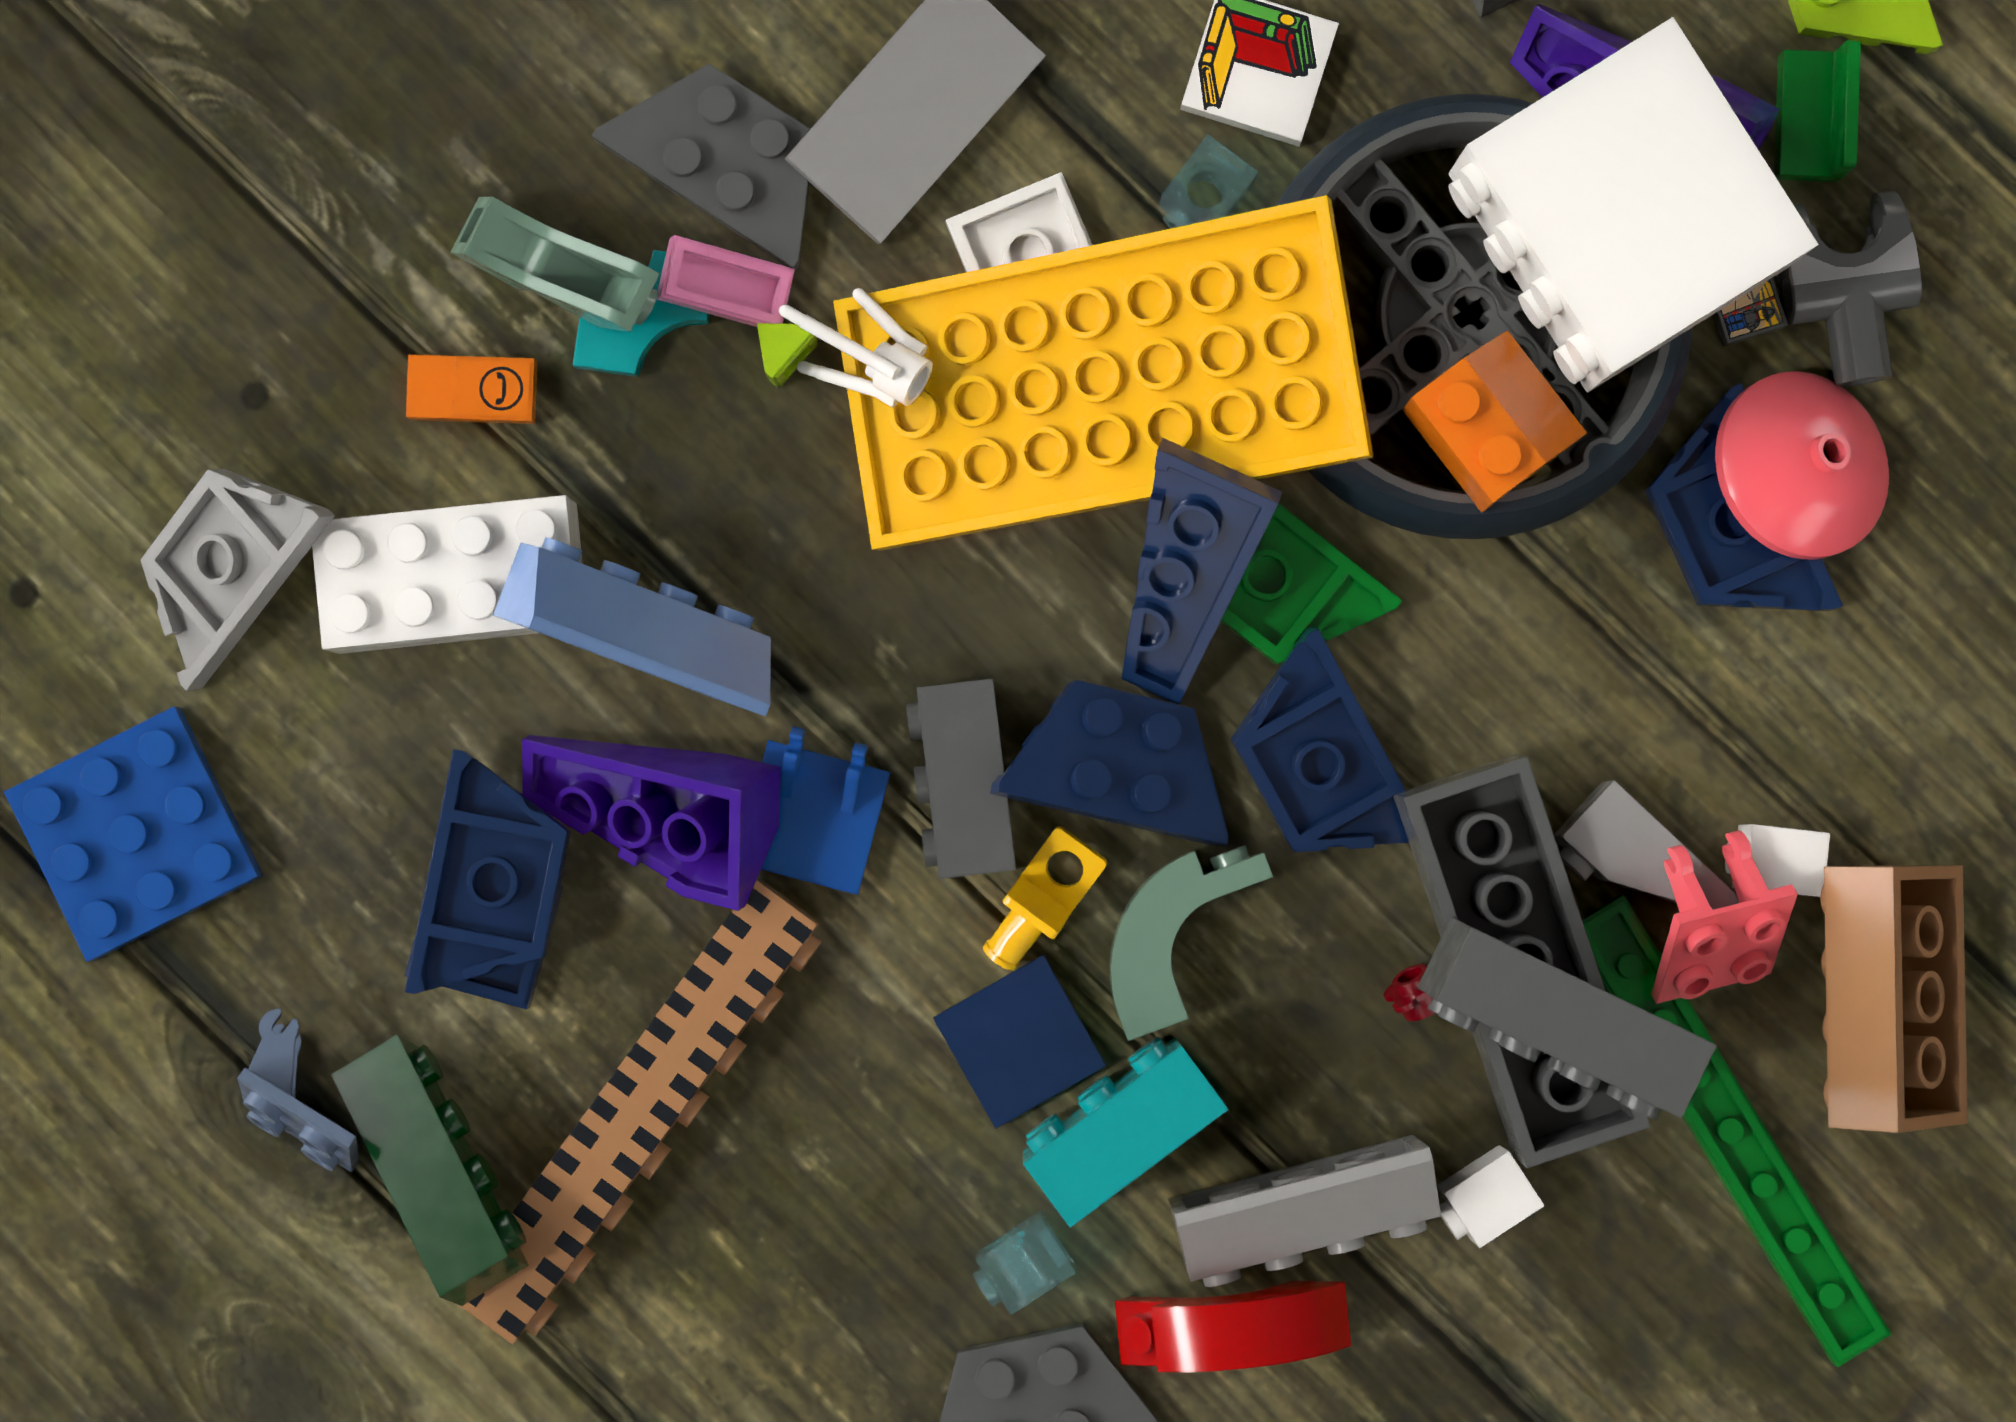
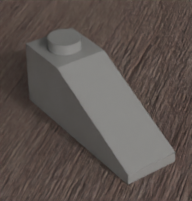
M1615 780L1601 782L1553 834L1555 841L1562 847L1559 853L1563 864L1584 881L1592 875L1599 881L1677 904L1670 880L1665 871L1664 860L1671 859L1667 848L1684 845ZM1687 849L1693 862L1694 874L1712 910L1738 904L1737 895Z

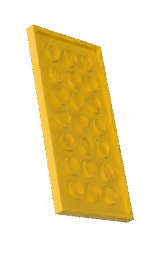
M1327 195L868 293L910 336L928 346L923 357L933 363L932 372L926 386L917 399L908 406L898 402L892 408L876 397L847 388L872 550L882 551L1150 500L1156 471L1154 468L1157 449L1162 437L1256 480L1373 458L1332 201ZM853 297L833 301L837 329L840 334L872 352L882 342H887L892 346L896 343ZM841 351L844 373L873 381L871 377L865 374L866 364Z

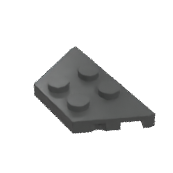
M707 64L599 126L592 134V138L597 144L780 263L795 269L794 272L800 266L804 218L807 214L809 181L784 158L806 135L810 128L713 65Z
M1078 1323L958 1349L939 1422L1161 1421L1153 1415L1137 1395L1133 1386L1103 1352L1100 1344L1085 1325Z

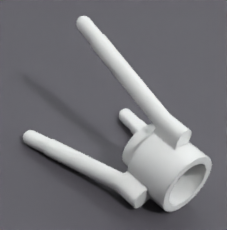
M855 289L852 294L853 298L896 342L893 346L887 342H882L872 352L785 304L780 307L779 313L782 317L866 364L865 374L871 377L873 381L806 361H801L797 364V370L800 373L876 397L892 408L898 402L905 406L912 404L926 386L933 368V363L923 357L928 346L910 336L863 289Z

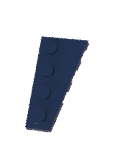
M1162 437L1157 449L1154 468L1156 470L1149 500L1145 541L1140 557L1136 598L1131 614L1121 679L1179 705L1279 504L1283 491Z

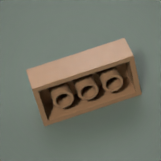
M1963 865L1824 867V885L1821 890L1820 901L1825 914V949L1821 964L1826 978V1014L1823 1020V1036L1827 1043V1079L1824 1085V1100L1828 1107V1128L1902 1133L1968 1124Z

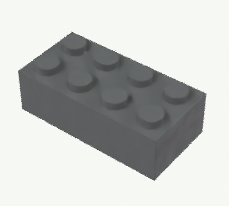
M1452 917L1417 987L1432 998L1428 1009L1437 1013L1439 1017L1472 1033H1475L1480 1022L1490 1026L1491 1030L1487 1037L1498 1042V1045L1533 1062H1536L1540 1051L1550 1055L1547 1066L1558 1071L1560 1075L1595 1092L1602 1080L1610 1084L1606 1091L1607 1095L1620 1101L1619 1103L1656 1121L1661 1110H1665L1682 1119L1717 1046L1704 1038Z

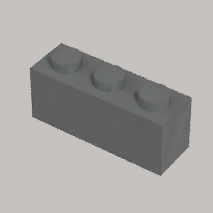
M993 678L916 688L918 702L906 703L910 740H923L926 765L914 766L918 804L930 803L933 828L921 830L926 868L938 866L939 879L1016 870L1008 798L990 794L993 782L999 775L1004 774Z

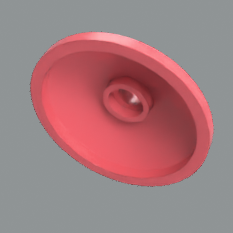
M1798 371L1781 372L1763 378L1743 390L1730 404L1723 416L1715 446L1716 472L1719 485L1734 517L1758 542L1788 557L1815 560L1834 556L1852 548L1861 542L1874 528L1882 514L1888 495L1889 465L1887 453L1881 434L1872 417L1864 406L1845 388L1813 373ZM1823 447L1827 451L1830 461L1825 457Z

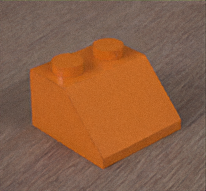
M1508 330L1449 368L1412 396L1403 409V412L1481 513L1587 434L1586 430Z

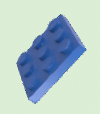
M173 706L4 791L86 962L95 961L264 876L181 707Z

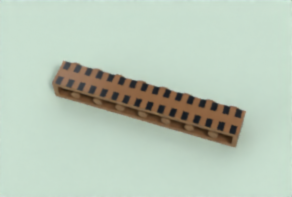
M761 878L756 880L746 906L739 911H731L512 1214L519 1222L526 1237V1243L521 1245L520 1248L529 1266L461 1306L463 1309L512 1345L526 1330L535 1337L538 1335L559 1306L550 1299V1296L563 1278L572 1284L578 1280L596 1255V1252L587 1246L601 1226L610 1232L614 1230L634 1202L633 1199L625 1194L639 1174L648 1180L651 1179L672 1150L663 1142L677 1121L687 1128L709 1099V1096L701 1091L714 1070L725 1076L740 1057L747 1044L738 1039L745 1027L752 1018L763 1024L785 994L776 987L782 976L790 966L801 972L822 943L820 939L813 935L821 924L819 920Z

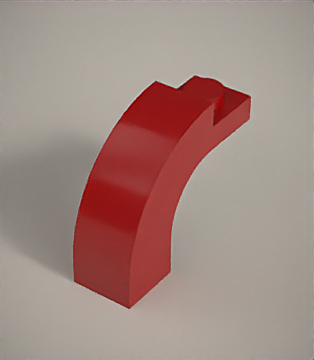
M1289 1281L1266 1289L1233 1295L1191 1298L1129 1296L1115 1301L1121 1365L1157 1366V1372H1208L1271 1366L1310 1359L1351 1346L1344 1281Z

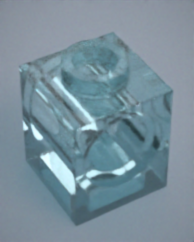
M1207 134L1162 193L1159 208L1167 213L1163 221L1169 228H1176L1231 216L1254 186L1258 171ZM1197 182H1209L1218 188L1222 201L1212 208H1200L1190 201L1187 190Z
M1040 1210L977 1251L976 1262L981 1269L973 1273V1277L993 1307L1002 1301L1012 1315L1074 1275L1076 1267L1074 1261Z

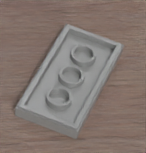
M924 0L784 159L872 240L880 244L1046 55L988 0Z

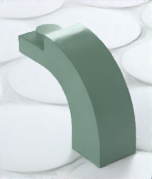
M1244 845L1211 857L1210 861L1213 870L1203 873L1195 851H1190L1159 868L1132 896L1115 930L1109 963L1112 997L1128 1041L1189 1019L1177 989L1171 967L1172 947L1176 934L1185 919L1204 903L1272 878L1273 875L1264 853L1249 856Z

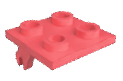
M1742 831L1726 833L1725 836L1729 844L1722 846V853L1728 865L1739 903L1714 910L1710 907L1694 874L1693 862L1687 849L1682 845L1667 848L1671 859L1664 860V867L1670 880L1679 913L1673 916L1651 995L1656 1004L1677 998H1697L1708 990L1735 983L1751 984L1772 973L1798 893L1792 884L1768 890L1752 858L1749 840Z

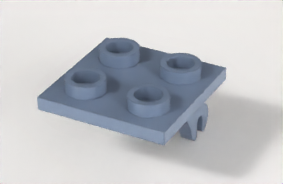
M281 1009L268 1011L259 1023V1033L262 1039L249 1068H244L237 1078L243 1104L250 1110L246 1117L257 1127L272 1136L279 1137L284 1130L304 1143L300 1151L323 1168L333 1171L336 1165L339 1164L352 1172L359 1163L356 1136L295 1099L298 1055L302 1047L297 1019H292L285 1029L283 1024H276L282 1016Z

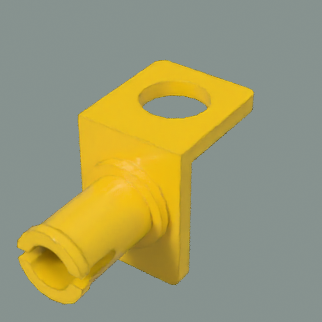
M1056 827L1003 899V903L1011 911L999 925L991 939H988L983 945L986 955L1002 968L1010 971L1016 970L1020 960L1041 933H1044L1051 939L1056 938L1073 910L1105 869L1107 860L1064 827ZM1060 851H1069L1075 854L1083 865L1081 879L1071 885H1063L1056 882L1048 871L1049 858L1054 853Z

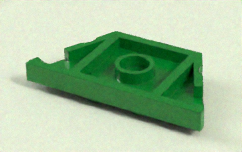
M1278 504L1220 622L1272 663L1278 665L1284 662L1304 631L1310 627L1315 626L1318 628L1325 642L1395 610L1403 600L1286 508Z

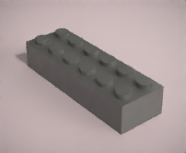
M1513 754L1394 794V799L1440 937H1442L1452 917L1605 991L1527 756ZM1481 1022L1475 1033H1473L1513 1156L1526 1168L1650 1128L1647 1116L1619 1103L1620 1101L1606 1094L1610 1084L1601 1080L1595 1092L1548 1067L1547 1063L1550 1055L1540 1051L1536 1062L1517 1055L1498 1045V1042L1488 1038L1491 1027Z

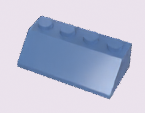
M545 537L541 548L520 543L493 616L766 717L770 707L771 637L750 629L754 617L719 604L715 615L694 607L698 596L663 582L658 593L637 585L641 573L607 560L603 561L599 571L578 562L582 550Z

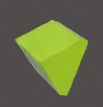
M757 323L765 373L774 386L778 388L780 385L782 387L797 370V364L804 361L816 348L818 339L796 324Z

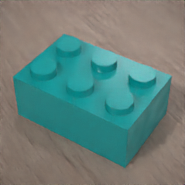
M1159 1036L1154 1038L1128 1058L1133 1069L1114 1083L1108 1075L1103 1076L1077 1096L1078 1104L1080 1105L1078 1110L1063 1121L1057 1113H1054L1025 1135L1028 1139L1026 1141L1028 1147L1023 1150V1165L1070 1228L1229 1110L1175 1037L1166 1044L1162 1042Z

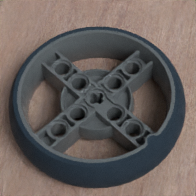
M1456 94L1430 97L1405 103L1376 114L1349 129L1324 147L1301 169L1275 205L1278 206L1327 195L1332 201L1333 213L1384 272L1378 284L1373 306L1374 335L1380 352L1359 368L1361 384L1370 383L1376 385L1386 396L1384 411L1376 414L1366 412L1370 437L1399 414L1412 396L1461 359L1507 330L1587 432L1585 436L1547 464L1551 471L1521 483L1483 513L1480 512L1464 490L1434 487L1411 480L1390 471L1370 458L1307 470L1319 483L1339 499L1362 513L1391 526L1418 534L1448 539L1505 537L1541 528L1562 520L1588 506L1613 488L1633 469L1653 444L1674 405L1687 367L1692 328L1635 363L1623 399L1611 419L1605 424L1554 364L1553 351L1558 346L1545 326L1538 329L1530 322L1518 299V296L1523 291L1510 288L1502 278V272L1491 261L1483 243V240L1488 236L1480 223H1456L1438 227L1387 167L1390 163L1415 154L1432 150L1465 148L1473 140L1533 104L1527 101L1495 95ZM1384 206L1393 209L1401 219V230L1391 234L1378 231L1370 221V211L1376 207ZM1417 255H1428L1435 258L1442 268L1441 280L1427 283L1417 278L1412 271V258ZM1456 305L1463 311H1467L1472 307L1478 310L1481 317L1475 324L1480 328L1479 331L1472 324L1465 326L1463 329L1456 324L1454 319L1460 313L1455 307ZM1413 343L1427 346L1434 355L1435 365L1433 370L1420 373L1408 367L1404 360L1403 352L1405 346Z

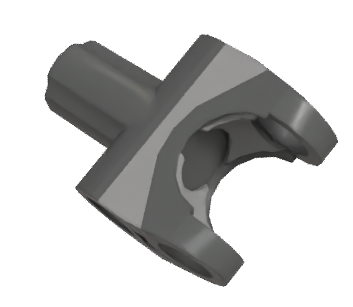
M1894 190L1877 192L1872 195L1869 210L1870 226L1866 227V240L1860 252L1854 254L1839 253L1829 248L1819 238L1815 225H1810L1805 206L1802 203L1793 204L1819 245L1776 275L1780 302L1787 323L1793 325L1825 320L1833 377L1836 385L1849 387L1892 378L1893 372L1884 312L1917 308L1922 294L1917 245L1902 199Z

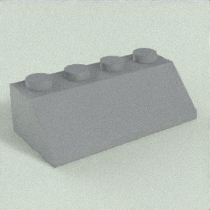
M1414 1135L1168 1198L1189 1279L1191 1282L1203 1279L1205 1287H1214L1234 1282L1242 1277L1241 1268L1264 1262L1267 1271H1275L1298 1265L1304 1261L1303 1252L1326 1246L1330 1255L1354 1251L1366 1245L1364 1236L1387 1230L1389 1231L1390 1238L1415 1235L1428 1229L1426 1220L1441 1217L1431 1150L1429 1146Z

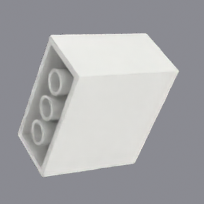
M1674 17L1467 144L1448 173L1453 181L1448 185V188L1456 206L1467 218L1475 215L1488 236L1483 240V243L1491 261L1500 272H1511L1523 291L1518 296L1524 313L1536 328L1546 327L1558 346L1553 351L1560 370L1572 384L1580 381L1587 393L1781 273L1819 245Z

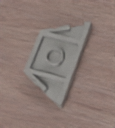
M208 469L140 560L149 589L154 592L157 598V614L164 635L176 636L186 667L185 670L177 672L180 685L186 691L204 687L335 517L329 509L227 469Z

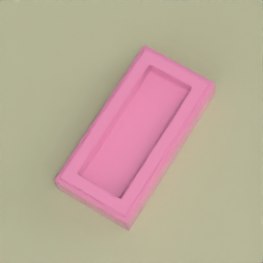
M674 235L669 239L658 287L657 300L757 327V323L783 324L784 317L780 315L779 309L782 305H787L795 269Z

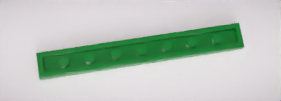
M1624 895L1615 897L1581 918L1606 992L1714 1043L1688 999L1677 998L1658 1004L1654 1001L1651 992L1661 961V955ZM1716 1047L1682 1119L1828 1359L1838 1368L1889 1337L1892 1333Z

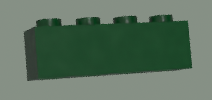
M397 1034L331 1074L440 1298L463 1306L529 1266L520 1248L521 1245L526 1243L525 1234L515 1216L508 1209L501 1211L492 1193V1190L498 1187L496 1176L481 1154L473 1155L464 1135L471 1131L470 1125L458 1104L453 1099L446 1101L437 1083L438 1080L443 1078L442 1069L427 1046L422 1045L418 1047Z

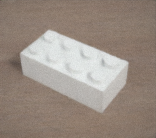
M566 495L332 519L312 545L322 649L343 654L538 633L493 616L520 543L541 548L545 537L581 550L577 503ZM581 553L580 559H579V561H578V562L581 563V564H583V562H582V553Z

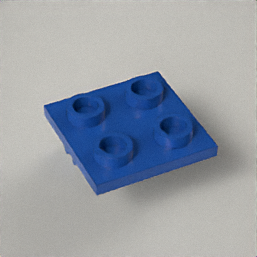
M793 726L789 735V745L768 740L762 760L763 763L781 766L779 828L761 870L858 895L891 772L866 766L868 745L855 742L851 762L805 750L804 738L806 729Z

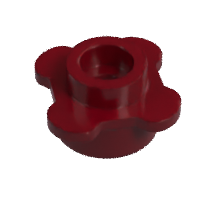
M1416 964L1402 970L1395 976L1392 985L1383 993L1386 1002H1394L1392 1007L1395 1012L1402 1013L1407 1021H1419L1435 1014V1012L1428 1009L1432 998L1417 988L1428 964Z

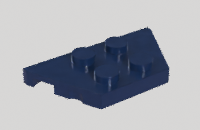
M1741 383L1733 386L1723 394L1645 490L1646 495L1697 606L1807 611L1835 610L1843 606L1822 559H1797L1779 554L1767 548L1741 526L1726 503L1716 472L1715 446L1720 423L1725 412L1734 399L1744 390Z
M1312 626L1304 631L1230 740L1286 842L1294 852L1325 851L1328 847L1345 846L1348 849L1374 848V845L1409 843L1394 799V794L1406 790L1319 629Z
M1075 680L1066 685L1051 705L1050 713L1041 724L1035 726L1023 742V749L1004 774L999 775L991 786L990 794L1217 847L1227 845L1229 835L1195 709L1084 681Z
M453 749L404 991L406 993H421L545 958L547 955L571 831L467 751Z

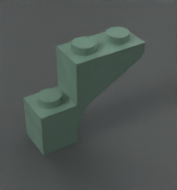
M494 197L478 198L450 252L516 289L533 291L596 327L630 332L634 323L641 325L647 319L658 296V292L653 289V286L660 273L635 260L549 227Z

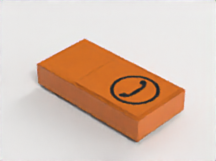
M408 354L406 418L419 421L535 424L538 362L534 358Z

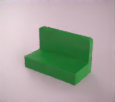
M1846 40L1835 52L1783 50L1778 55L1776 108L1780 110L1776 116L1774 175L1777 180L1837 182L1856 167L1861 42L1859 40Z

